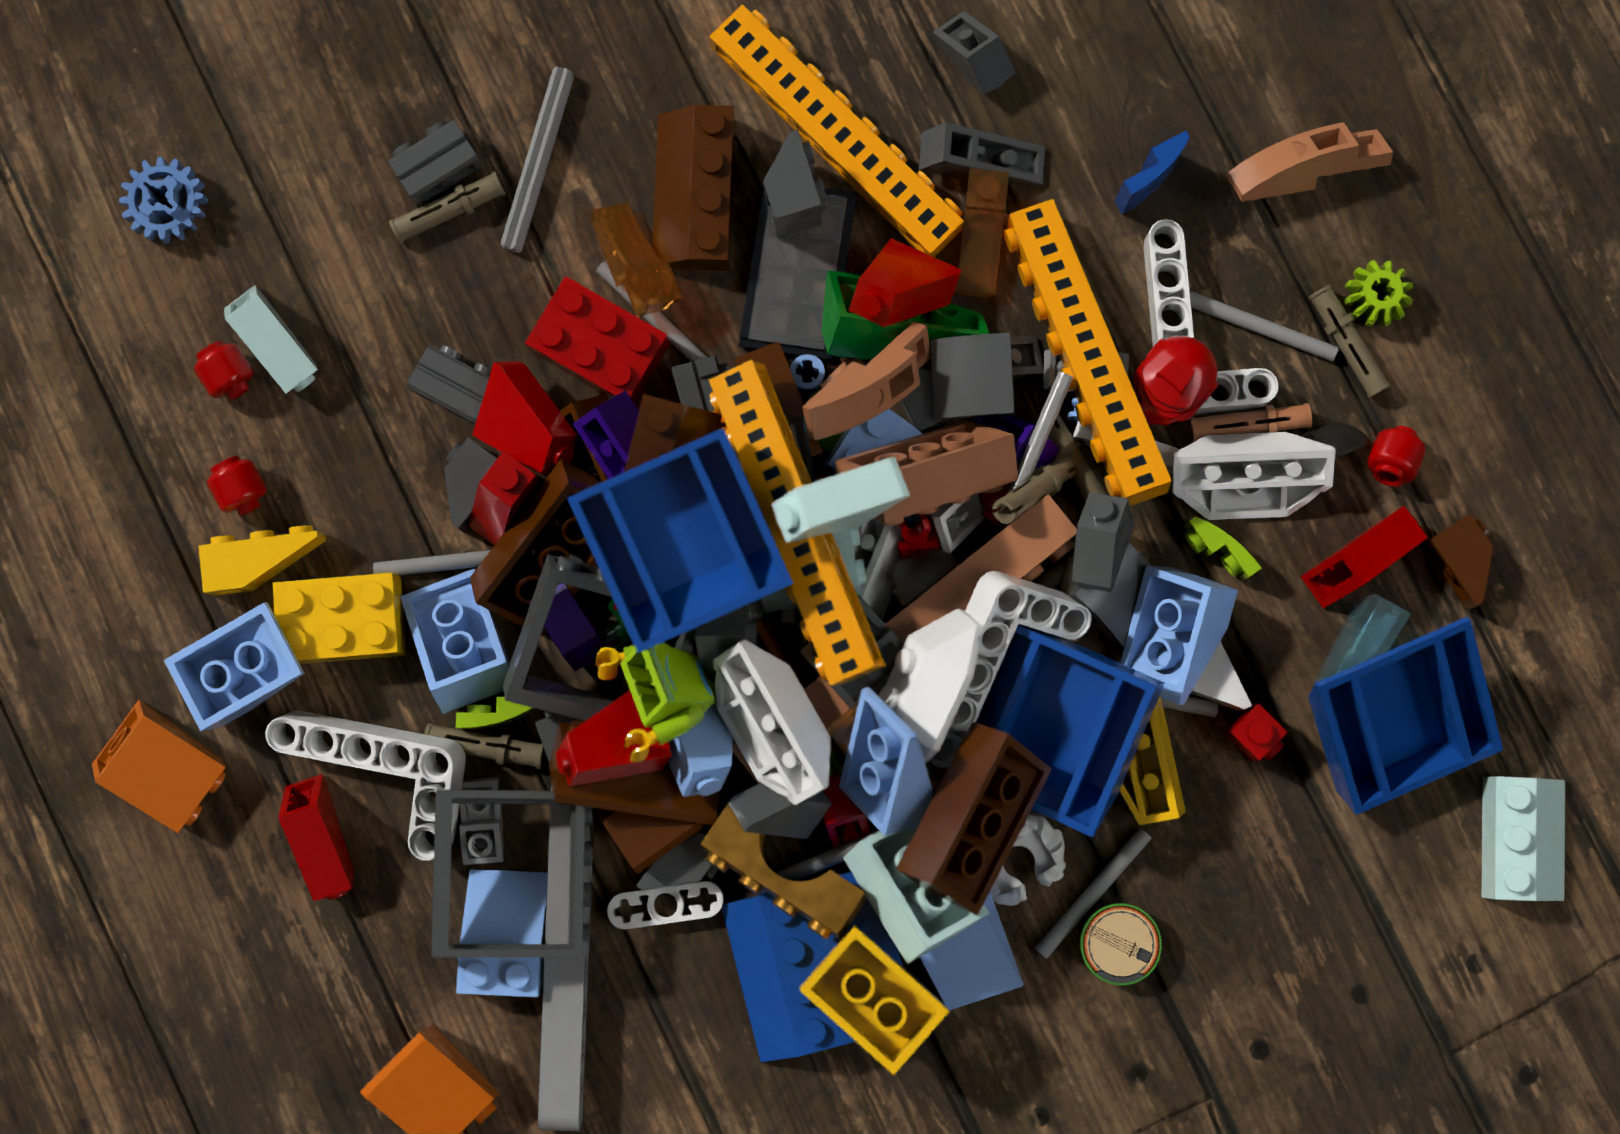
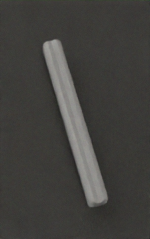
M554 67L501 240L502 248L507 251L520 253L523 249L574 79L572 71L563 67Z

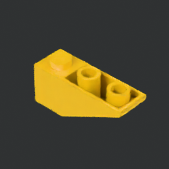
M303 525L290 527L289 534L274 536V531L264 530L251 532L250 539L235 541V536L233 535L210 538L211 544L198 545L203 593L219 596L254 591L324 543L326 535L317 530L313 531V526Z

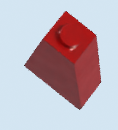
M891 238L860 276L848 311L886 327L948 306L951 303L962 270Z
M520 361L493 363L472 436L501 452L505 451L518 462L540 474H550L560 459L571 463L578 435L528 367Z
M503 451L478 484L468 526L495 545L543 482L536 474Z
M1403 505L1300 577L1324 609L1368 583L1428 537L1420 528L1417 520Z
M628 691L566 734L559 749L556 751V763L560 774H565L568 787L661 771L672 757L669 742L663 745L656 742L650 745L648 756L645 760L641 762L631 761L632 752L642 746L633 744L624 748L629 732L635 729H641L647 733L652 731L651 727H644L631 691Z
M320 774L285 786L278 820L313 902L324 898L334 900L342 897L348 890L352 889L355 872L324 775Z

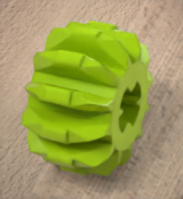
M1375 260L1369 261L1366 269L1361 267L1355 269L1353 272L1355 280H1349L1345 285V288L1353 293L1345 299V304L1357 305L1358 308L1352 315L1357 319L1362 314H1365L1366 326L1371 327L1378 319L1382 327H1387L1391 324L1392 318L1396 320L1405 316L1403 308L1409 307L1413 302V299L1405 294L1413 288V283L1401 282L1400 279L1406 274L1405 269H1399L1396 273L1391 272L1393 267L1392 261L1387 260L1381 268ZM1376 287L1381 288L1380 295L1385 297L1381 301L1377 299V292L1373 290Z

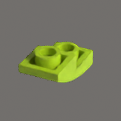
M1194 517L1183 525L1187 530V533L1184 534L1185 539L1197 554L1202 551L1207 558L1220 549L1224 555L1220 560L1231 576L1235 577L1238 575L1243 581L1262 569L1253 556L1239 542L1219 527L1198 517Z
M496 697V713H491V705H467V712H456V728L480 729L498 726L520 719L537 709L505 701V697Z

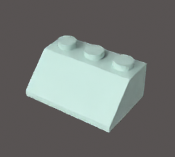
M1498 776L1483 777L1481 897L1497 900L1564 901L1565 780Z
M917 827L884 836L881 831H878L861 840L843 857L907 964L939 947L989 914L984 904L978 916L971 914L919 886L896 870Z

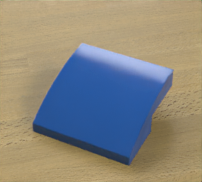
M1186 130L1151 148L1141 169L1142 172L1123 181L1114 201L1121 214L1136 207L1164 182L1190 138Z

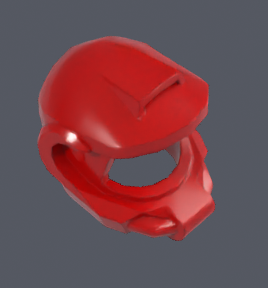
M1181 335L1167 339L1161 338L1147 354L1146 359L1135 371L1133 378L1135 395L1150 426L1154 424L1167 426L1176 421L1183 422L1194 416L1219 385L1216 380L1218 377V365L1215 356L1204 343L1189 336Z

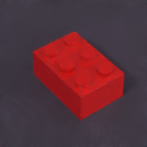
M567 276L563 278L525 341V345L531 353L600 393L606 394L609 398H613L626 390L634 404L671 344L666 333Z

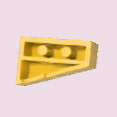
M1159 697L1119 790L1139 825L1177 819L1186 812L1161 697Z

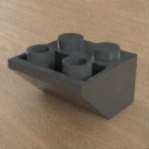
M798 130L789 133L763 180L765 201L777 238L822 225L821 212L827 211L825 204L827 199L821 178L813 179L812 177L815 174L813 165L815 160L809 140L801 141Z

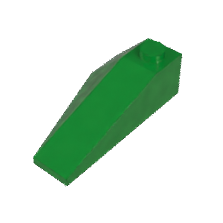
M831 270L827 272L822 319V335L827 355H834L842 359H873L913 322L927 326L929 344L930 340L989 334L982 313L952 303L931 312L883 327L848 311L861 275Z

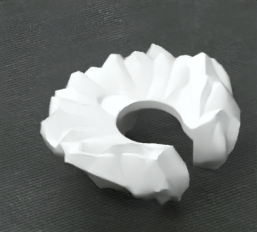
M1029 815L1013 847L1022 846L1032 852L1035 859L1034 871L1037 880L1041 885L1050 887L1053 881H1059L1063 878V871L1066 867L1064 861L1065 844L1062 832L1059 829H1053L1043 816ZM1003 866L990 890L993 901L997 904L1008 906L1026 901L1025 885L1015 877L1010 876Z

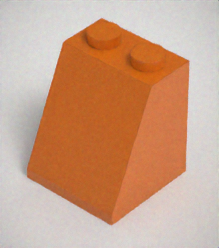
M141 700L136 702L92 763L95 783L179 833L184 825L190 826L193 824L202 810L200 802L208 791L213 794L220 787L226 776V773L223 772L226 767L221 757Z
M434 1025L419 1032L360 1091L369 1102L407 1134H465L463 1131L474 1120L481 1125L497 1109L492 1102L500 1094Z

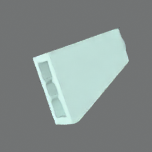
M256 285L224 308L225 320L285 393H288L293 388L296 392H299L315 380L313 373L318 370L316 363Z
M891 457L795 488L771 505L785 541L789 543L862 526L909 497L910 493L896 458Z

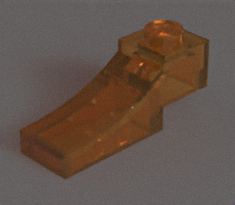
M970 168L958 265L962 273L956 286V294L995 297L1009 172Z
M629 203L594 209L589 215L616 287L625 286L636 317L672 308L683 297L669 262H663L654 252L643 235Z

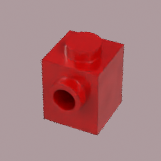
M1254 704L1247 708L1223 732L1251 762L1260 761L1262 758L1266 761L1272 759L1285 745L1281 739L1288 733L1260 704Z

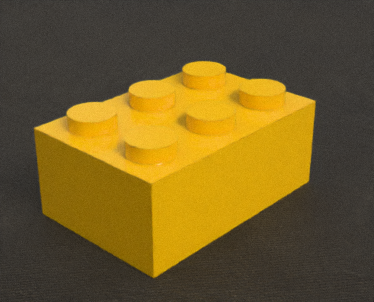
M394 573L273 582L274 616L300 664L406 655L404 613L400 598L402 596L400 576Z
M855 924L799 988V991L893 1075L949 1012L946 1005Z

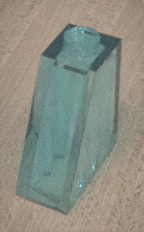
M1376 594L1357 600L1313 684L1389 651L1411 613Z

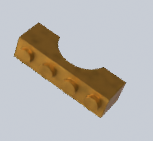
M727 804L701 842L702 848L708 853L705 860L724 873L728 868H731L740 874L739 882L755 894L759 895L764 890L776 899L772 904L785 914L793 917L798 912L810 920L807 927L820 937L828 940L830 935H833L841 940L866 902L865 892L832 870L809 881H791L780 877L765 862L763 853L765 834L745 832L730 805Z

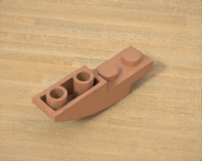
M1342 122L1309 130L1271 145L1228 171L1227 179L1241 202L1295 194L1297 192L1315 190L1317 177L1391 165L1393 151L1378 129L1351 133L1345 123Z
M913 322L866 366L852 361L802 407L808 438L816 441L856 427L888 410L920 385L918 370L931 358L927 326Z

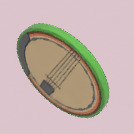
M1116 903L1100 908L1089 917L1081 933L1080 949L1086 966L1096 977L1114 985H1130L1143 980L1154 970L1161 955L1162 941L1156 923L1145 911L1133 905Z

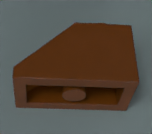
M1471 514L1458 519L1421 544L1466 610L1477 607L1484 602L1493 553V545L1489 541L1491 535L1488 528L1480 519H1474Z

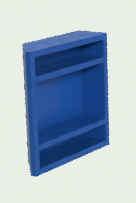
M724 428L567 498L638 653L793 584Z
M1468 617L1314 684L1308 695L1335 789L1355 815L1503 751L1472 623Z
M1018 624L975 723L1008 733L1052 768L1032 810L1090 837H1094L1119 793L1165 683L1065 638Z
M851 871L838 874L861 889ZM769 893L723 904L722 912L760 1062L799 1057L856 1042L799 991L800 985L840 940L833 935H830L828 940L820 937L807 927L810 920L798 912L793 917L785 914L772 904L776 898ZM867 899L845 934L855 924L902 966L896 945Z

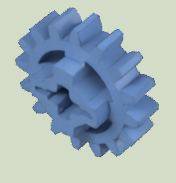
M163 157L157 158L156 166L154 167L146 160L142 161L144 171L139 174L131 169L129 173L134 179L132 184H121V187L128 192V196L119 198V203L129 208L122 213L123 218L128 222H133L130 228L138 235L144 232V237L151 242H154L158 235L162 242L169 244L172 234H175L181 241L184 240L183 230L188 227L190 230L196 231L198 228L193 222L194 218H205L206 216L198 208L199 205L208 203V198L204 194L198 193L205 187L204 183L199 178L194 179L196 173L189 166L183 169V164L175 158L169 166ZM161 177H165L164 180H155ZM155 192L165 196L173 206L172 209L168 208L165 204L162 205L159 202L160 199L155 196ZM187 196V204L184 208V198ZM173 220L172 222L161 224L163 221Z

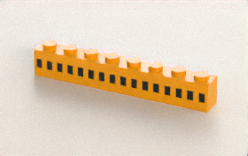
M742 4L709 36L711 49L793 130H798L800 137L805 141L809 140L811 147L915 249L935 257L962 231L964 220L961 218L963 213L960 208L949 198L943 201L933 191L935 185L923 172L918 171L915 173L905 164L908 160L897 146L891 144L888 147L878 137L880 134L879 130L868 118L863 117L860 120L850 110L852 104L844 94L838 90L833 93L823 83L825 78L814 65L809 63L805 66L796 57L798 52L785 37L778 39L768 30L770 24L757 10L751 13Z
M1054 199L1010 213L1008 227L1003 231L1005 242L1011 253L1017 252L1021 264H1018L1019 276L1025 287L1031 286L1035 296L1032 299L1035 315L1039 322L1045 320L1050 332L1046 334L1049 349L1053 356L1059 355L1064 366L1060 372L1073 377L1068 392L1073 390L1078 400V404H1075V410L1082 427L1088 426L1093 437L1090 440V447L1096 462L1100 463L1103 461L1108 473L1104 477L1105 484L1110 496L1126 498L1129 500L1130 506L1168 493L1172 480Z
M750 360L710 379L709 383L713 390L709 394L710 401L717 414L722 415L728 428L725 430L735 453H738L744 474L792 579L793 584L785 587L790 600L799 606L803 617L800 619V627L807 641L814 644L818 657L815 658V664L820 676L824 681L828 680L830 685H843L885 667V662L833 533L786 543L782 530L777 523L771 504L793 489L810 484L812 481L765 364Z

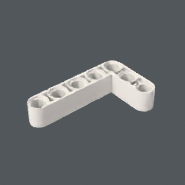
M1163 219L1152 225L1144 240L1143 247L1153 347L1161 338L1167 339L1181 335L1194 338L1184 233L1177 222ZM1160 233L1168 235L1172 239L1173 247L1169 249L1159 247L1155 243L1154 236ZM1161 272L1173 274L1177 285L1171 288L1163 286L1158 280V274ZM1165 310L1176 312L1180 317V325H1167L1162 319V312ZM1263 368L1218 371L1216 380L1225 388L1227 399L1216 401L1210 396L1194 415L1263 408L1278 392L1279 384L1277 378L1271 371ZM1249 381L1261 382L1265 386L1266 396L1263 398L1253 396L1248 389Z
M999 571L988 572L979 579L965 612L984 626L982 637L978 640L979 652L974 676L939 752L929 760L933 765L938 768H947L951 764L971 723L976 722L1018 624L1075 640L1081 638L1090 628L1092 621L1091 613L1086 607L1063 592Z
M291 711L272 720L267 725L265 731L268 745L277 752L416 779L408 834V847L410 852L420 860L430 861L434 859V845H431L426 838V831L435 834V804L431 800V792L436 793V790H462L466 759L465 752L458 742L451 739L305 711ZM286 723L293 727L295 739H291L285 731ZM323 731H327L332 736V747L324 742ZM361 738L366 739L370 743L371 754H367L362 750L360 746ZM399 745L404 746L408 750L409 762L404 761L399 756ZM437 752L446 757L448 769L441 768L436 761ZM452 804L451 845L456 835L460 804Z

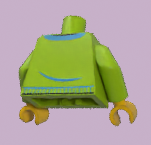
M665 642L640 653L637 652L634 645L624 647V652L618 653L611 647H604L596 655L595 665L599 666L598 677L602 680L615 678L618 674V667L621 665L644 727L652 728V731L648 733L641 729H635L627 735L624 748L633 744L642 746L632 752L631 761L633 762L645 760L648 756L650 745L656 742L663 745L691 730L703 720L707 709L711 705L716 704L715 681L707 680L699 658L695 654L673 648Z

